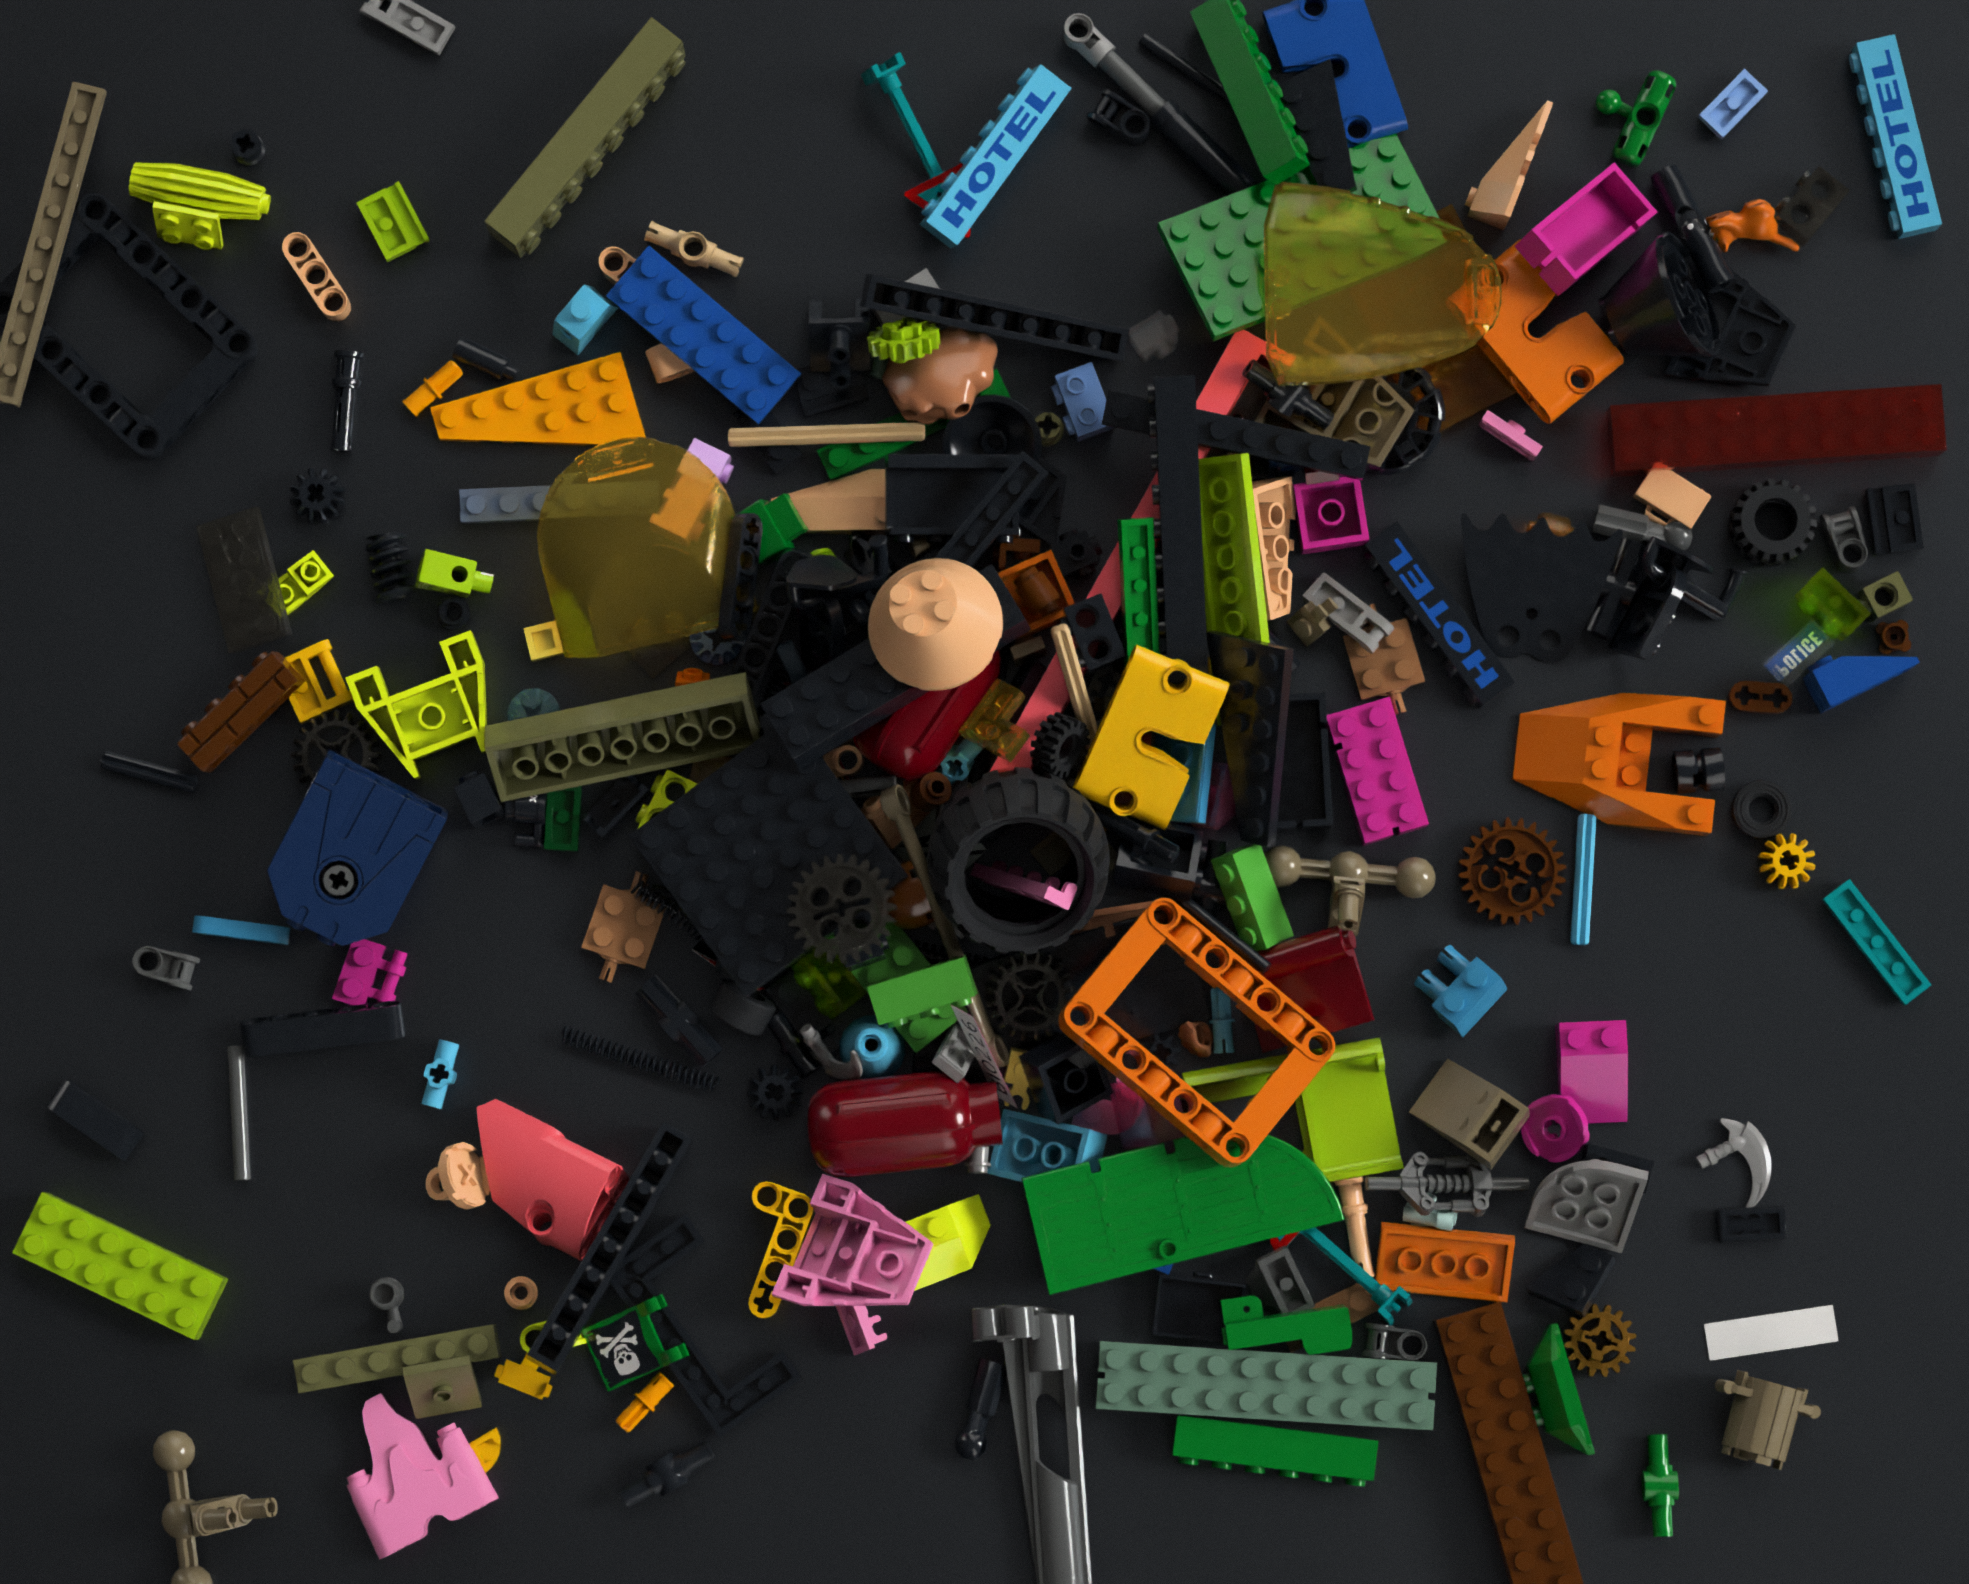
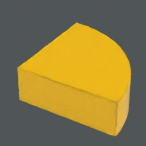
M497 1427L469 1443L485 1473L495 1465L500 1455L501 1437Z

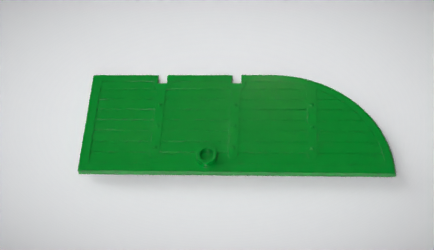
M1271 1135L1265 1137L1245 1162L1232 1168L1220 1165L1186 1136L1173 1140L1175 1152L1166 1154L1165 1144L1162 1142L1098 1158L1100 1171L1091 1172L1089 1161L1022 1178L1049 1295L1345 1220L1332 1185L1318 1166L1294 1146ZM1227 1141L1226 1150L1229 1155L1238 1157L1240 1154L1238 1144L1234 1141Z

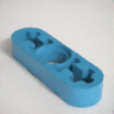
M194 916L192 933L288 945L290 928Z

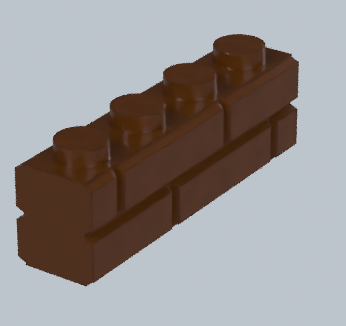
M271 651L269 654L267 652L260 654L252 662L251 665L254 668L246 676L243 674L239 675L229 684L228 689L230 692L222 700L218 697L211 701L204 709L207 714L199 722L196 720L190 722L181 731L183 737L177 742V745L201 771L213 772L305 682L304 678L279 652Z

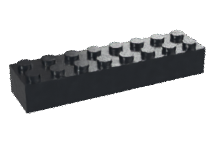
M991 564L979 571V573L984 576L994 589L1002 609L1003 632L995 649L997 651L1029 632L1031 628ZM868 638L760 704L792 759L801 769L929 691L920 690L917 687L899 682L888 674L877 660Z

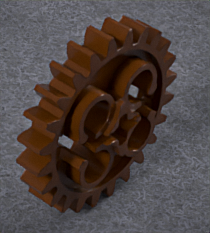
M1506 817L1503 827H1500L1498 822L1493 820L1491 822V832L1484 826L1480 827L1479 831L1482 838L1480 839L1472 835L1469 840L1474 847H1463L1462 849L1469 858L1458 861V864L1465 867L1466 871L1458 874L1457 878L1467 880V884L1460 890L1461 892L1471 891L1472 895L1466 902L1468 904L1475 901L1479 903L1476 910L1477 914L1484 909L1488 910V921H1491L1495 915H1500V925H1504L1508 917H1511L1514 926H1518L1520 916H1524L1525 920L1531 923L1533 921V911L1540 917L1544 916L1545 913L1542 905L1544 904L1550 908L1554 907L1555 904L1550 896H1561L1562 894L1555 885L1566 882L1565 878L1558 876V872L1567 867L1564 864H1557L1556 860L1564 853L1553 852L1552 848L1558 842L1556 839L1549 842L1544 840L1548 833L1547 829L1540 834L1535 833L1536 822H1533L1527 829L1524 828L1523 818L1518 820L1516 826H1512L1510 818ZM1497 842H1508L1512 847V855L1509 858L1499 857L1496 862L1504 867L1515 864L1517 865L1516 872L1527 877L1532 872L1526 867V858L1529 855L1538 856L1543 866L1541 871L1535 874V877L1537 879L1551 877L1550 880L1545 881L1546 883L1541 885L1542 898L1537 893V889L1532 887L1528 890L1529 896L1526 902L1520 903L1515 901L1511 894L1512 888L1515 885L1525 886L1528 881L1519 876H1515L1510 880L1507 878L1508 872L1497 866L1492 871L1498 877V885L1495 888L1485 887L1481 881V876L1483 872L1489 869L1486 864L1473 866L1474 863L1483 858L1481 845L1484 846L1489 856H1493L1496 853L1495 846Z

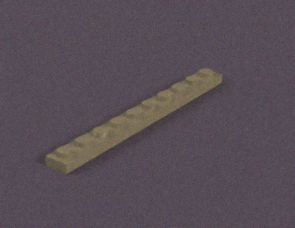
M72 82L0 342V403L19 408L21 405L107 94L103 88Z

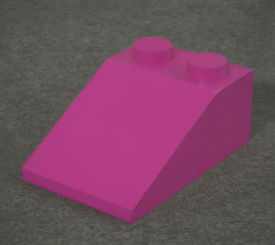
M1626 1020L1564 1022L1556 1024L1558 1095L1571 1096L1585 1113L1588 1124L1627 1122L1628 1045Z

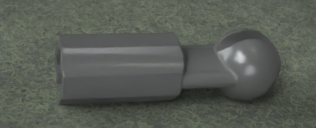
M1598 505L1592 532L1612 536L1618 529H1622L1621 539L1625 538L1639 543L1643 541L1649 542L1651 536H1654L1683 550H1687L1690 547L1693 538L1692 530L1678 521H1672L1664 526L1650 521L1647 515L1604 505Z

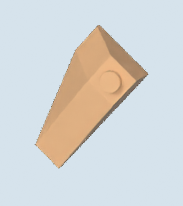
M1546 101L1482 178L1478 189L1471 187L1465 205L1470 207L1467 217L1501 230L1505 229L1518 199L1553 102Z
M868 469L788 493L804 524L809 529L805 533L851 535L853 532H860L866 535H885V469Z
M1292 476L1252 481L1267 620L1287 615L1291 609L1292 572L1288 568L1289 551H1294V540L1289 539L1290 520H1296V503Z

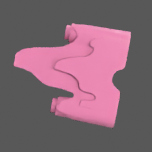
M383 1393L365 1401L362 1415L373 1461L372 1475L367 1474L365 1469L360 1470L346 1478L349 1483L346 1487L379 1560L424 1538L428 1534V1523L434 1516L442 1515L450 1521L459 1520L499 1499L474 1450L470 1447L461 1428H457L455 1422L437 1431L439 1438L436 1440L442 1453V1458L439 1460L417 1425L397 1414Z

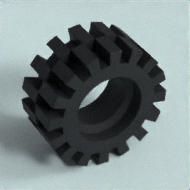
M1056 712L1054 716L1051 714L1047 716V722L1042 721L1040 723L1042 728L1040 731H1035L1034 735L1037 736L1036 741H1031V747L1035 749L1030 751V756L1033 757L1032 763L1037 768L1059 778H1066L1070 776V772L1075 773L1077 771V764L1082 765L1084 762L1081 757L1083 754L1087 755L1088 749L1085 746L1090 744V739L1087 738L1090 735V731L1086 729L1087 725L1066 714Z

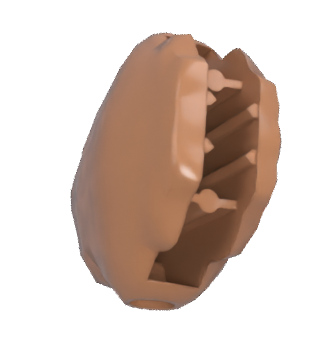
M950 326L939 331L941 344H939V349L932 350V354H925L923 358H915L905 363H894L889 358L882 380L904 419L910 423L920 422L930 425L939 419L955 420L967 414L974 403L975 397L991 386L994 379L993 367L998 354L996 341L982 332Z

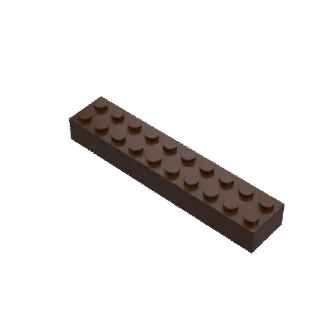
M1501 1302L1491 1303L1433 1320L1509 1583L1584 1584Z

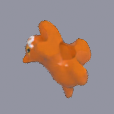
M1755 199L1745 203L1739 213L1724 211L1706 218L1707 224L1711 227L1709 237L1718 243L1724 253L1728 251L1729 245L1737 238L1768 240L1792 251H1799V245L1793 239L1778 234V224L1774 218L1775 210L1766 200Z

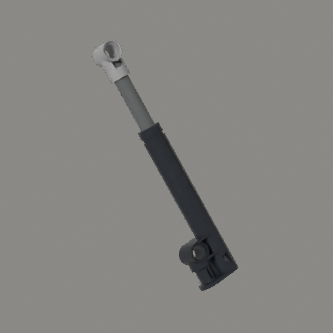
M1076 13L1067 18L1063 32L1064 42L1067 46L1076 49L1093 67H1100L1152 117L1149 123L1157 131H1161V135L1225 197L1259 184L1184 111L1182 112L1181 108L1172 99L1166 102L1114 52L1116 47L1093 26L1090 17L1082 13ZM1075 25H1080L1087 30V34L1084 37L1076 38L1071 35L1069 30Z

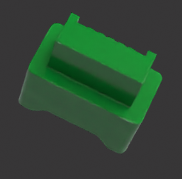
M783 493L771 502L759 499L737 513H755L761 519L763 533L759 557L760 565H769L777 560L785 549L795 548L792 540L809 530L800 517L789 494Z

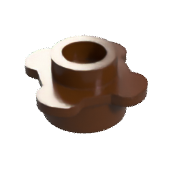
M1898 620L1896 623L1890 624L1881 622L1877 625L1876 633L1880 637L1878 649L1882 654L1888 655L1891 651L1896 650L1907 652L1911 648V641L1908 640L1909 626L1906 621ZM1892 634L1896 635V640L1891 639Z

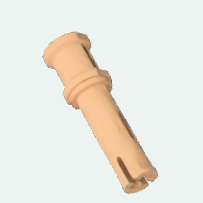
M1360 1176L1334 1181L1335 1186L1339 1188L1351 1259L1371 1277H1374L1375 1273L1373 1271L1365 1214L1368 1213V1204L1364 1203L1361 1184L1364 1178Z

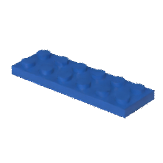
M648 246L606 295L611 302L757 425L762 422L801 376L798 370L651 246Z

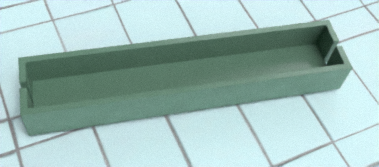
M1099 1341L1097 1371L1105 1372V1377L1097 1378L1096 1409L1433 1430L1435 1400L1428 1399V1394L1435 1393L1437 1363Z

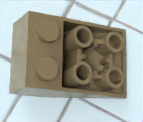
M1448 1058L1409 1111L1412 1116L1490 1170H1492L1530 1117L1529 1108Z

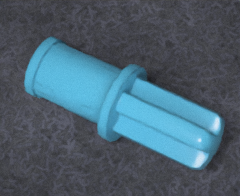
M1218 987L1215 989L1211 988L1212 1020H1209V1024H1212L1213 1053H1223V1039L1225 1041V1052L1233 1053L1235 1049L1232 1022H1235V1018H1232L1231 998Z

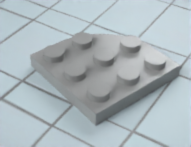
M1599 1159L1564 1165L1546 1176L1537 1187L1525 1219L1524 1228L1622 1253L1648 1180L1649 1171Z

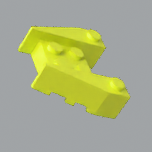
M471 630L439 642L449 666L450 674L390 696L378 666L345 677L358 711L416 780L421 778L415 762L416 759L476 737L481 753L486 754L485 726H487L485 663Z

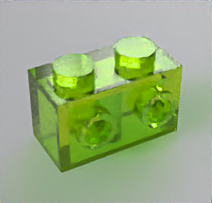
M1823 567L1794 595L1799 600L1796 604L1800 610L1809 617L1814 615L1822 623L1820 627L1823 632L1831 639L1835 640L1838 638L1841 642L1871 614Z
M827 940L791 966L795 972L794 977L798 984L810 991L815 998L814 1003L817 1009L823 1015H828L831 1020L867 994L852 972H848L844 962Z

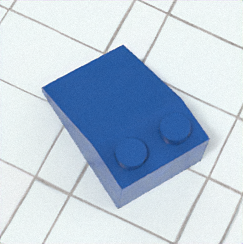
M1831 655L1809 666L1808 670L1810 673L1802 679L1821 714L1909 671L1920 662L1917 657L1841 656L1833 660Z

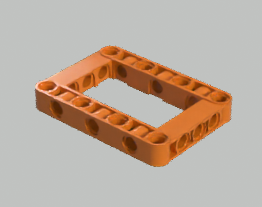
M1169 898L1156 899L1142 912L1064 1006L1058 1018L1060 1029L1216 1162L1229 1168L1240 1165L1253 1154L1335 1051V1040L1328 1030L1175 901ZM1155 910H1162L1167 914V924L1163 925L1155 920ZM1166 943L1185 959L1184 964L1214 989L1218 987L1236 1002L1235 1007L1265 1032L1269 1030L1288 1046L1286 1049L1289 1051L1287 1058L1269 1075L1268 1081L1247 1102V1107L1234 1122L1104 1014L1161 944L1164 945ZM1207 953H1213L1219 958L1220 964L1218 968H1212L1207 964L1205 959ZM1258 996H1264L1270 1001V1011H1263L1258 1007ZM1078 1010L1082 1012L1085 1017V1024L1082 1026L1074 1024L1070 1018L1071 1011ZM1311 1039L1317 1040L1321 1044V1055H1315L1310 1051L1309 1041ZM1123 1054L1134 1056L1137 1062L1136 1069L1132 1070L1124 1066L1122 1062ZM1176 1097L1186 1100L1188 1103L1187 1113H1180L1176 1110L1174 1106ZM1227 1141H1234L1238 1144L1240 1148L1238 1157L1229 1155L1226 1150Z

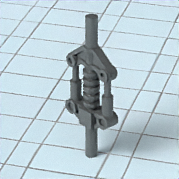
M1416 1152L1399 1177H1366L1365 1179L1366 1190H1399V1193L1423 1216L1431 1214L1433 1210H1450V1212H1470L1474 1217H1481L1489 1207V1197L1492 1191H1528L1530 1186L1528 1177H1491V1171H1488L1485 1165L1469 1154L1466 1156L1444 1155L1443 1158H1428L1423 1152ZM1427 1165L1443 1166L1444 1168H1463L1466 1175H1460V1177L1459 1175H1452L1451 1177L1450 1175H1434V1177L1432 1175H1425L1423 1177V1170ZM1433 1191L1434 1193H1441L1442 1191L1443 1193H1450V1191L1452 1193H1458L1459 1191L1461 1193L1468 1192L1470 1200L1434 1202L1427 1193H1432Z

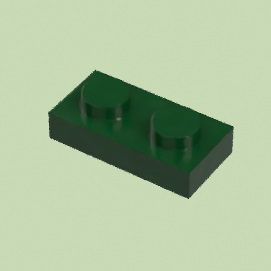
M582 786L547 793L544 850L578 852Z

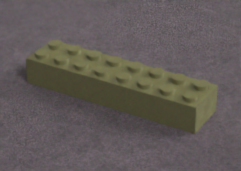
M653 17L648 20L487 217L485 224L489 233L520 258L525 253L531 254L541 241L539 235L546 227L551 229L558 222L562 215L559 211L567 201L571 204L576 200L583 189L580 186L588 176L593 178L603 165L601 159L608 151L613 153L620 146L624 139L622 134L629 125L635 127L645 113L642 110L650 100L655 102L665 89L663 83L670 75L675 77L682 70L686 63L684 60L686 55L683 41Z
M746 672L487 725L485 726V751L500 801L504 802L738 754L761 737V728Z

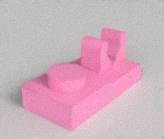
M836 1306L854 1356L875 1348L874 1344L887 1339L886 1333L880 1335L874 1333L872 1326L874 1323L881 1321L879 1315L868 1317L867 1314L869 1313L866 1306Z

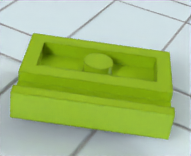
M399 181L356 202L387 262L430 241Z

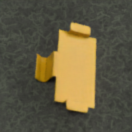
M526 1353L521 1365L506 1359L504 1366L498 1364L494 1376L499 1378V1383L543 1400V1397H549L552 1385L548 1383L551 1377L537 1372L539 1366L527 1360L528 1353Z

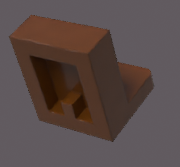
M1013 538V543L993 545L992 565H999L998 572L1005 570L1006 554H1013L1012 560L1026 561L1033 556L1039 555L1040 540Z

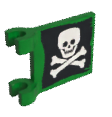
M663 1293L583 1329V1336L586 1338L587 1345L608 1392L689 1356L685 1343L665 1351L650 1319L651 1313L668 1306Z

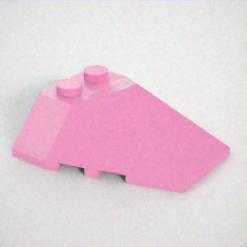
M822 1174L810 1202L815 1212L813 1221L794 1265H783L772 1291V1296L801 1306L909 1305L933 1243L902 1219L897 1218L886 1210L878 1201H874L862 1192L855 1184Z

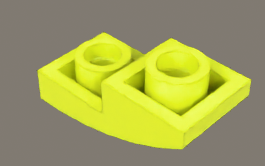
M312 550L289 567L287 573L260 593L279 619L282 620L318 592L334 575L316 552Z

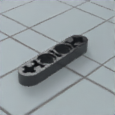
M755 513L737 514L733 517L730 525L718 621L719 633L726 641H742L748 637L751 629L763 533L761 519ZM741 553L745 556V567L743 569L740 565ZM738 585L741 589L740 601L736 598V587Z

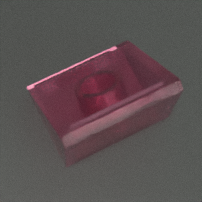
M1122 1081L1110 1083L1113 1094L1110 1096L1123 1149L1146 1147L1184 1136L1180 1130ZM1176 1097L1174 1106L1177 1111L1183 1113L1180 1097Z

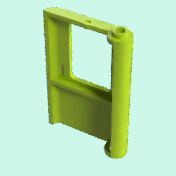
M1380 1038L1335 1045L1333 1055L1295 1100L1304 1147L1302 1153L1318 1166L1329 1182L1404 1169L1385 1076V1060ZM1322 1048L1311 1049L1310 1051L1315 1055H1321ZM1288 1054L1183 1072L1182 1080L1210 1103L1253 1096L1261 1090L1268 1081L1269 1075L1283 1063Z

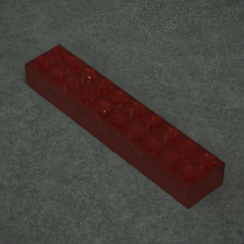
M1941 384L1610 405L1606 411L1611 477L1647 475L1649 471L1671 470L1675 473L1928 457L1940 456L1947 450Z

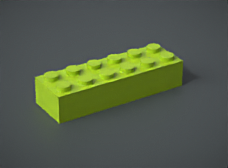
M41 1192L12 1252L193 1340L200 1339L229 1280L218 1273L47 1192Z

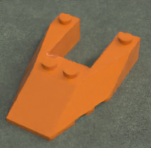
M1618 693L1520 713L1512 780L1561 801L1580 812L1593 814L1601 822L1608 825L1708 836L1712 833L1715 800L1646 792L1652 731L1718 738L1723 733L1726 701L1687 696Z

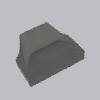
M1286 1245L1257 1259L1254 1269L1245 1278L1252 1294L1261 1300L1262 1308L1265 1311L1280 1314L1315 1307L1312 1297Z

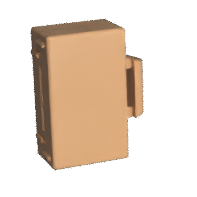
M1656 461L1633 495V498L1647 506L1644 515H1647L1650 521L1664 526L1672 521H1678L1691 529L1711 499V495L1671 471L1667 466H1663ZM1654 510L1669 521L1666 523L1650 512Z

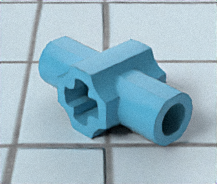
M970 731L959 745L952 746L936 772L945 775L950 781L951 786L956 780L963 781L968 776L975 762L974 759L985 747L986 742L980 735ZM956 759L962 762L959 766L954 764Z
M439 1039L433 1063L427 1064L425 1067L424 1076L428 1081L421 1104L442 1109L447 1088L456 1081L457 1073L453 1070L459 1044ZM441 1065H445L444 1071L449 1072L448 1078L441 1079L440 1084L435 1083L437 1078L432 1076L433 1070H439Z

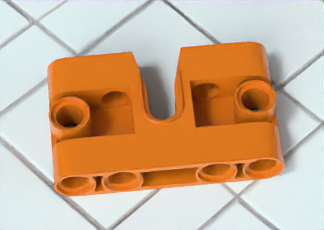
M1519 239L1445 300V304L1452 316L1536 415L1545 423L1551 424L1624 363V359L1618 348L1613 345L1611 340L1586 311L1556 325L1541 338H1535L1530 335L1528 324L1545 310L1555 296V292L1539 275L1542 269L1539 266L1534 269L1514 247L1521 240ZM1485 275L1494 276L1499 286H1489L1485 281ZM1571 376L1580 377L1584 382V388H1576L1571 382Z

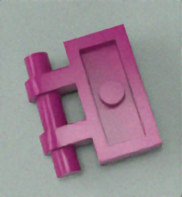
M366 939L351 943L332 999L349 1005L367 1004L369 997L376 999L377 1002L395 1001L396 995H394L399 977L404 976L406 970L404 963L407 953L395 949L390 962L383 959L386 950L384 945ZM379 969L387 971L381 990L373 988Z

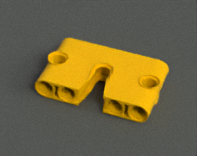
M1136 644L1099 724L1088 753L1084 758V762L1080 767L1073 788L1078 790L1085 798L1111 808L1117 815L1131 816L1165 830L1190 777L1187 774L1189 769L1163 750L1146 744L1142 741L1141 737L1144 733L1153 731L1171 739L1205 744L1227 694L1229 683L1194 669L1183 660L1170 659ZM1173 671H1182L1185 673L1186 679L1180 684H1173L1168 680V676ZM1126 791L1132 794L1133 798L1130 802L1121 804L1115 800V796L1119 792Z

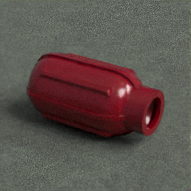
M999 651L994 652L990 663L972 680L952 689L927 692L854 736L855 746L874 766L887 774L895 775L896 778L901 780L917 781L926 774L934 772L995 684L1001 665Z
M943 1071L839 1081L827 1084L817 1090L810 1099L808 1108V1136L813 1157L817 1165L825 1173L836 1177H854L946 1167L962 1162L971 1156L978 1147L1003 1145L996 1081L968 1083L962 1078L959 1083H956Z

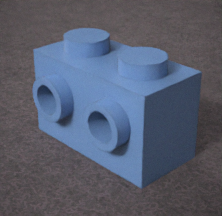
M1092 362L1055 375V385L1051 386V391L1056 404L1063 403L1067 416L1062 417L1069 436L1074 434L1077 442L1115 428L1101 425L1106 397Z

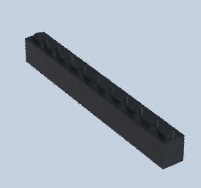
M1195 375L1153 376L1154 384H1147L1148 404H1155V418H1149L1150 438H1156L1157 451H1150L1151 472L1158 471V485H1152L1153 505H1159L1160 518H1154V539L1161 538V552H1155L1156 572H1162L1163 585H1157V605H1164V619H1158L1159 639H1165L1166 652H1160V654L1170 659L1183 660L1190 667L1208 674ZM1173 671L1168 676V680L1173 684H1180L1186 679V675L1182 671Z

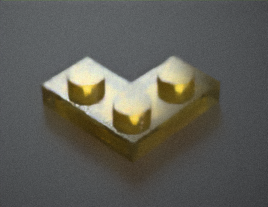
M997 678L958 732L965 739L1011 763L1030 737L1025 729L1009 721L1026 696L1021 690Z

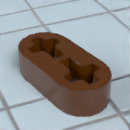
M1739 681L1731 687L1727 696L1730 706L1736 711L1773 715L1786 711L1791 706L1793 700L1790 689L1784 684L1757 681ZM1742 688H1746V693L1757 695V700L1750 699L1746 701L1745 705H1741V700L1735 698V694L1739 693ZM1775 690H1778L1779 695L1785 697V702H1781L1778 708H1776L1773 701L1763 700V696H1771Z

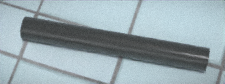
M228 1046L234 1181L251 1180L244 1046Z

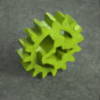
M905 317L895 322H886L882 327H876V331H870L867 337L869 353H871L872 357L879 356V360L891 358V361H894V363H905L915 358H923L925 354H932V350L939 349V344H941L939 328H936V324H929L928 321L917 323L916 319Z

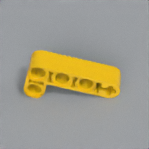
M765 1181L755 1186L752 1191L753 1204L761 1211L779 1218L749 1297V1309L758 1318L772 1317L776 1314L782 1299L773 1297L771 1291L769 1301L773 1303L772 1309H765L761 1313L758 1311L759 1305L755 1304V1299L757 1297L762 1298L766 1291V1288L759 1287L761 1281L769 1286H775L776 1284L775 1281H771L767 1277L766 1269L768 1265L772 1262H780L782 1265L786 1264L789 1266L794 1265L814 1213L813 1207L810 1205L811 1199L805 1194L773 1182ZM766 1187L773 1188L777 1194L775 1203L768 1207L761 1205L758 1201V1193ZM795 1199H803L807 1202L808 1212L804 1217L795 1218L791 1215L789 1207ZM785 1230L794 1232L797 1238L795 1246L789 1250L782 1249L778 1244V1236Z

